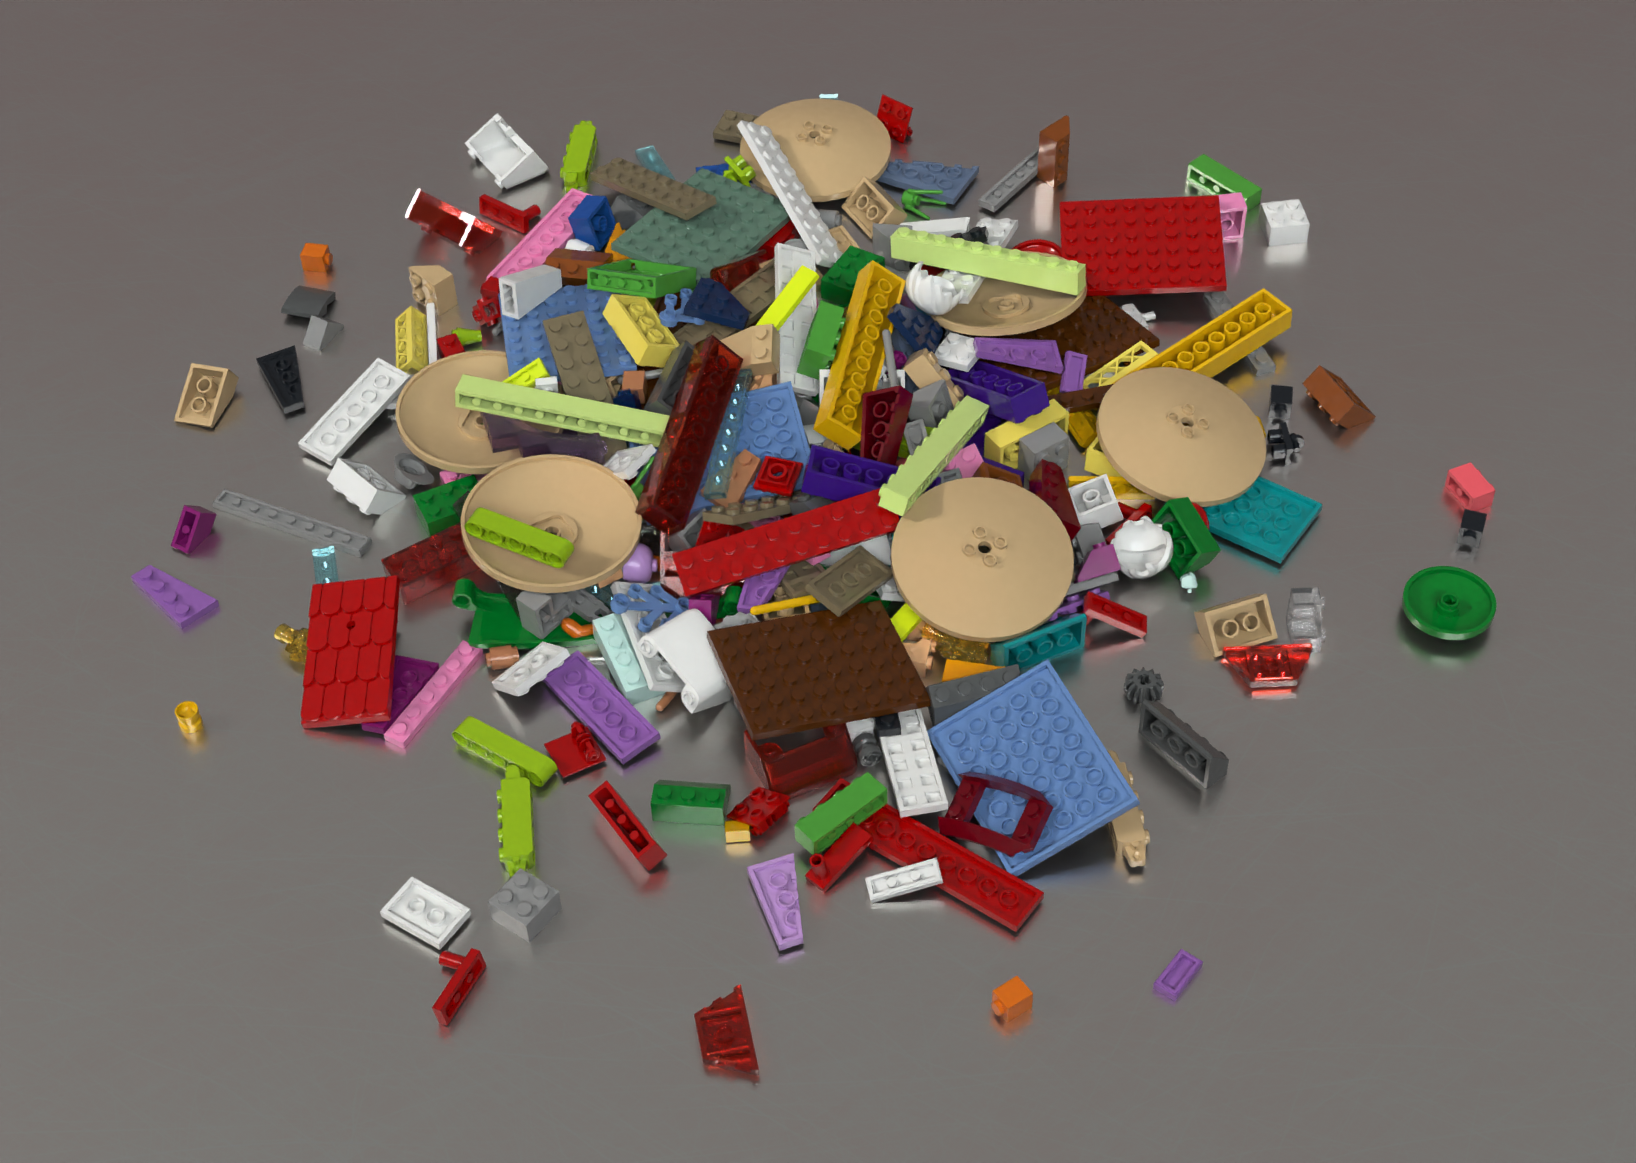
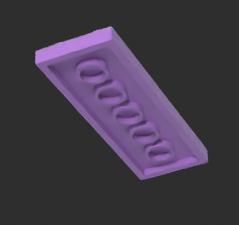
M578 650L565 659L560 667L550 671L547 677L542 680L623 765L661 738L659 732Z

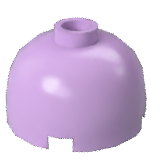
M638 543L635 552L623 566V580H626L625 582L645 584L651 579L652 573L657 572L658 559H654L653 552L647 545Z

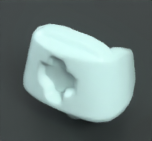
M1188 572L1180 577V586L1187 589V593H1192V589L1198 586L1196 575L1192 572Z

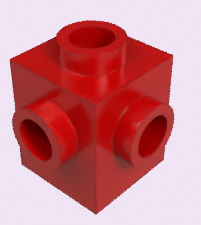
M486 296L477 300V305L472 307L474 320L479 322L480 326L486 324L487 327L498 323L497 319L501 317L499 301H497L496 297L488 299Z

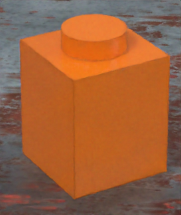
M305 243L300 254L303 270L326 273L333 261V255L330 253L329 246Z
M1018 976L992 991V1009L996 1015L1002 1016L1007 1023L1032 1008L1033 993Z

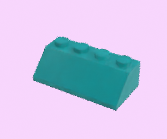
M1071 613L1042 624L1035 630L1019 637L991 644L990 660L995 666L1007 667L1018 664L1021 672L1039 665L1047 659L1052 660L1083 648L1087 616L1083 613Z

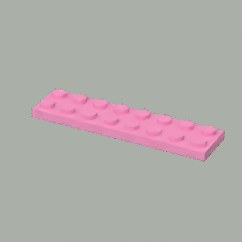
M572 188L486 277V280L490 276L500 278L544 265L547 256L555 248L564 249L567 242L575 237L568 217L586 195L591 194Z

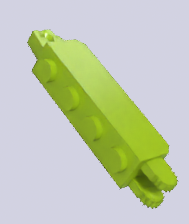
M583 120L579 125L575 124L573 132H570V144L567 143L566 146L567 155L563 157L564 167L560 168V178L564 180L566 193L572 188L578 190L579 187H584L588 184L598 144L596 127L592 125V121Z
M513 764L507 766L505 770L506 779H501V789L497 790L498 804H502V808L497 809L498 822L502 823V828H498L499 843H503V848H499L500 863H505L506 872H509L510 878L520 868L527 872V870L532 869L536 865L533 797L530 789V780L526 777H521L518 765Z

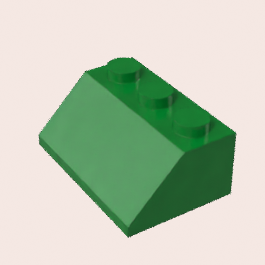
M1188 497L1168 500L1152 519L1154 523L1161 524L1162 530L1169 532L1171 535L1173 556L1169 565L1178 580L1188 572L1194 573L1208 565L1221 551Z
M658 780L654 784L650 803L652 820L725 826L731 785Z

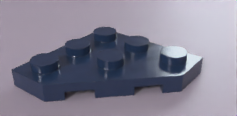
M701 277L684 307L683 315L744 330L749 321L750 313L721 282Z
M898 303L893 305L886 317L916 352L927 348L929 352L935 354L943 334L939 323L924 313Z

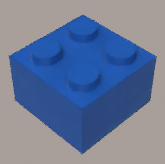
M586 195L568 217L575 238L594 246L595 251H600L607 243L616 225L606 196Z

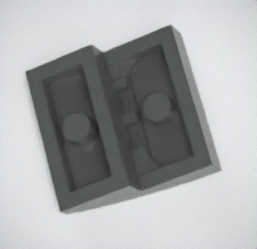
M299 285L286 299L281 313L311 318L312 315L322 317L327 313V305L335 300V292Z

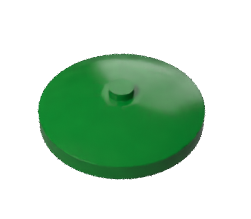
M1435 566L1417 572L1407 581L1403 591L1402 606L1410 622L1426 634L1445 640H1465L1480 635L1491 625L1496 612V598L1489 585L1477 575L1457 567Z

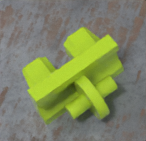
M741 155L733 160L729 156L725 157L724 161L729 165V170H725L723 176L736 182L738 180L741 184L751 187L749 181L756 176L754 169L750 165L747 166L746 161Z

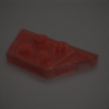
M1312 644L1223 647L1222 655L1250 688L1297 686L1310 657Z
M737 985L733 988L734 992L723 999L719 997L709 1007L703 1008L694 1014L702 1060L705 1065L757 1076L759 1075V1067L741 985Z

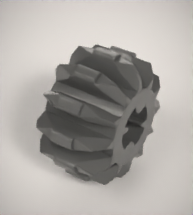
M1143 667L1139 671L1134 668L1133 672L1126 676L1124 693H1126L1127 700H1133L1134 705L1142 703L1144 700L1156 702V700H1160L1162 697L1164 683L1161 680L1160 674H1154L1153 669L1146 671Z

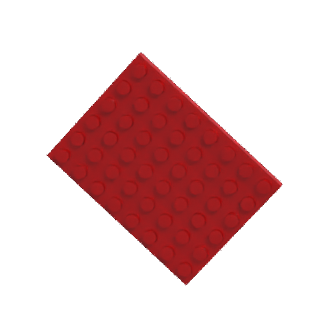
M1219 195L1060 202L1061 255L1069 261L1074 260L1078 263L1086 264V296L1216 292L1227 290Z

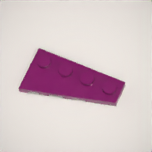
M395 655L391 721L361 723L362 730L385 734L438 671L439 663Z

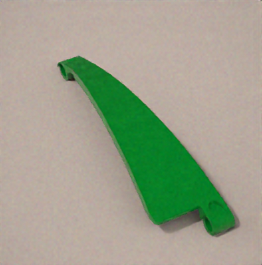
M465 578L456 581L452 597L453 605L461 609L475 611L468 640L471 647L489 649L511 645V647L517 646V649H534L541 642L561 647L597 644L593 635L572 638L562 630L561 624L544 639H539L522 627L516 602L518 596L484 592L472 580ZM729 586L725 589L724 594L720 597L716 619L724 618L726 615L733 616L738 613L737 605L742 592L741 587ZM605 604L611 610L610 604ZM575 612L568 617L581 626L591 624V622L589 623ZM665 612L667 618L672 614Z

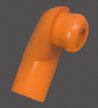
M564 618L561 621L562 630L572 638L593 635L592 623L581 626L571 618Z

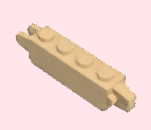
M1108 750L1107 752L1133 790L1132 772L1127 771L1125 762L1120 763L1116 752ZM1134 790L1133 792L1135 793L1136 797L1138 798L1137 790ZM1138 806L1107 823L1115 854L1120 857H1126L1130 867L1145 865L1146 844L1150 843L1149 831L1143 827L1144 814L1142 809L1138 810Z

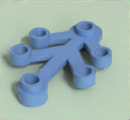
M682 288L680 290L681 309L674 310V306L677 305V296L674 294L665 295L664 303L666 309L659 313V319L663 326L674 327L677 325V322L694 323L696 325L705 324V320L683 315L684 307L692 294L691 289Z
M634 583L630 585L628 595L633 599L641 598L646 602L630 601L629 597L625 594L617 593L613 596L610 603L611 610L616 614H623L627 610L651 611L646 617H642L637 625L638 629L645 633L651 630L653 623L664 612L672 614L668 618L662 619L659 626L682 612L689 610L688 598L680 597L677 600L665 592L659 585H653L649 593L643 590L639 584ZM660 599H663V600H664L665 602H667V603H662V602L659 601V600H660Z

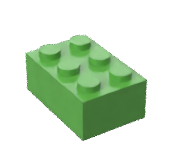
M822 300L820 301L810 325L797 373L819 380V369L830 368L836 354L835 348L841 337L840 331L846 320L845 317H842L845 308Z

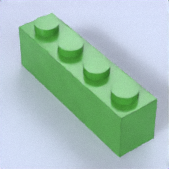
M1203 154L1188 164L1187 179L1212 195L1241 192L1247 205V212L1260 204L1262 188L1207 155Z
M869 772L855 778L846 788L837 791L831 799L819 804L813 812L806 817H801L794 825L795 840L812 855L820 854L835 843L853 822L859 825L887 804V788Z

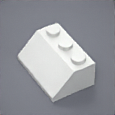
M338 458L327 478V481L333 485L334 490L347 496L346 500L359 506V511L366 515H371V513L381 515L406 498L403 492L366 463Z

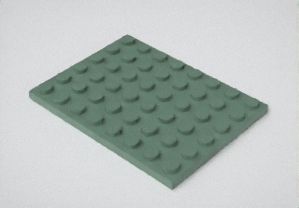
M701 168L683 184L715 196L717 204L687 221L654 207L611 243V250L636 260L695 267L696 286L701 277L722 282L791 219L778 198Z

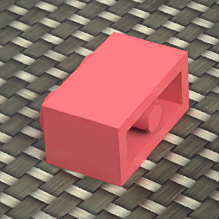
M1471 462L1448 470L1445 486L1465 509L1478 511L1492 506L1495 489Z

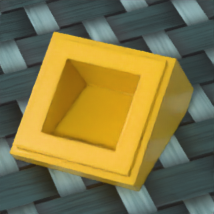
M735 820L725 821L726 843L750 841L749 825Z

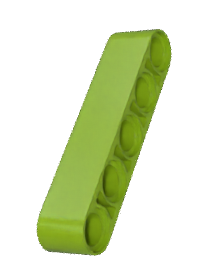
M481 507L473 512L464 526L467 533L475 538L555 568H562L574 552L573 544L565 538Z
M467 716L452 732L453 739L459 745L506 770L509 765H518L520 776L526 777L530 780L531 784L537 787L544 786L558 770L556 763L548 756L472 716Z

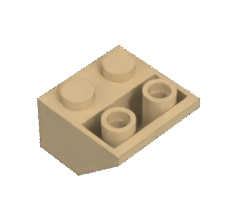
M440 265L409 267V280L413 289L412 295L417 302L425 306L427 303H434L436 314L439 316L458 305L452 273Z

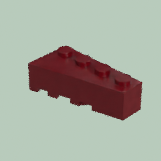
M899 385L863 393L860 457L895 466L913 399V394Z
M1042 459L1029 477V491L1052 508L1062 521L1070 541H1072L1081 529L1062 469L1056 463Z

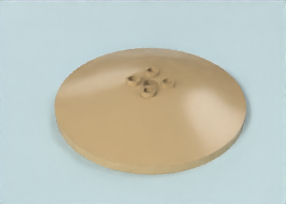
M834 99L792 101L768 110L753 121L757 125H765L771 129L774 139L780 144L781 151L788 158L790 166L795 170L798 180L804 185V190L810 196L812 202H826L849 197L864 176L874 182L877 181L886 170L890 161L891 140L886 127L874 114L852 103ZM742 137L740 155L746 161L747 166L750 165L756 174L751 181L764 191L777 196L747 142Z
M1022 251L1027 253H1038L1042 256L1057 257L1062 260H1067L1063 257H1059L1048 253ZM946 269L939 273L937 276L941 277L946 271ZM986 277L969 304H957L952 310L943 315L926 314L931 316L934 321H937L941 327L961 334L1004 336L1025 333L1056 323L1074 312L1086 297L1087 283L1077 296Z
M469 351L439 359L421 369L406 383L396 403L395 412L398 432L408 449L430 465L462 474H488L511 461L529 456L543 455L554 445L564 429L455 407V389L463 374L499 382L509 377L506 352ZM558 384V393L564 394L562 386Z
M1154 367L1130 373L1110 387L1097 413L1096 430L1098 440L1110 464L1133 486L1165 502L1188 497L1191 502L1201 507L1230 502L1243 495L1253 486L1264 466L1266 441L1262 427L1253 411L1228 387L1197 372L1172 367ZM1182 423H1188L1190 426H1184Z
M535 455L520 458L496 468L474 486L462 508L461 534L465 548L476 565L501 583L517 589L538 593L570 592L595 585L607 579L628 562L635 552L641 536L642 516L640 505L629 485L623 479L614 475L613 471L599 463L570 455ZM481 507L546 532L557 534V536L565 538L573 544L574 552L562 568H555L475 538L467 533L464 526L473 512Z
M970 477L942 483L917 498L913 506L901 517L897 524L891 547V567L895 583L903 599L926 623L941 632L960 639L977 642H998L1029 633L1040 627L1054 615L1068 593L1074 570V555L1070 537L1065 526L1052 508L1042 499L1025 488L1007 481L984 477ZM980 546H987L990 552L982 553L978 548Z

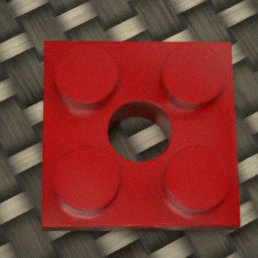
M765 456L753 489L791 497L802 471L803 463ZM777 472L783 473V474L780 475V476H774V475H773V474H776Z

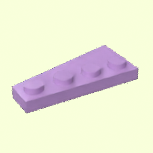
M794 853L747 867V874L779 951L803 944Z

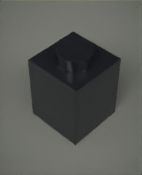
M1271 385L1269 418L1290 419L1293 387Z
M1465 509L1457 543L1479 548L1487 514Z

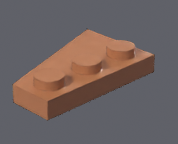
M744 449L700 490L701 496L716 506L728 507V503L742 502L747 487L752 484L762 465L761 459Z

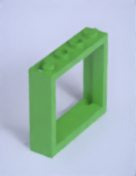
M625 259L587 268V289L659 298L666 294L678 293L682 288L693 289L696 287L695 267ZM631 263H635L634 269H631Z

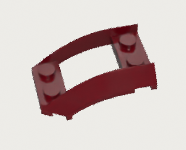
M970 771L958 774L962 778L958 790L945 817L938 816L940 834L945 837L947 835L954 836L959 840L992 848L1007 854L1011 858L1021 851L1024 854L1033 851L1053 809V806L1043 794L1026 785L994 775ZM986 788L1004 791L1028 800L1011 838L988 828L969 823Z

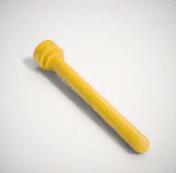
M812 595L753 606L750 609V613L752 615H759L820 602Z

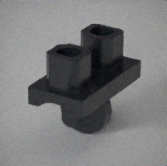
M1280 422L1279 429L1268 430V444H1275L1271 447L1272 458H1283L1285 465L1291 464L1290 455L1293 451H1300L1305 444L1304 438L1295 433L1289 434L1286 422Z

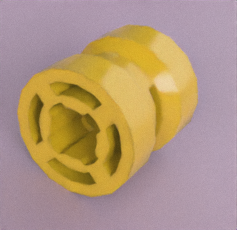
M184 701L177 705L175 716L181 731L190 734L200 730L203 726V720L199 714L197 704L192 701Z

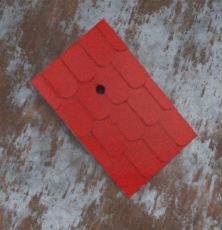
M397 575L368 578L366 580L358 579L345 582L313 584L309 608L310 621L306 644L307 656L301 707V725L304 729L391 721L400 579Z

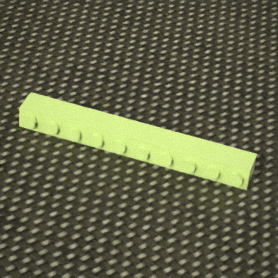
M899 227L890 236L891 258L915 263L923 261L925 265L1077 296L1086 286V264L1078 263L1074 260L1067 261L1057 257L1042 256L1038 253L1022 252L1018 249L1011 250L998 245L991 246L982 242H971L962 238L946 237L943 234L936 235L926 231L910 230L907 227Z
M464 374L455 389V407L643 445L652 444L654 447L666 449L672 431L673 416Z
M967 395L962 401H958L954 410L948 412L946 419L942 418L938 428H933L930 437L926 436L922 445L916 447L914 454L909 455L905 464L899 466L897 473L892 474L888 483L882 485L878 494L881 497L878 506L903 517L916 502L917 498L926 491L984 424L989 405Z

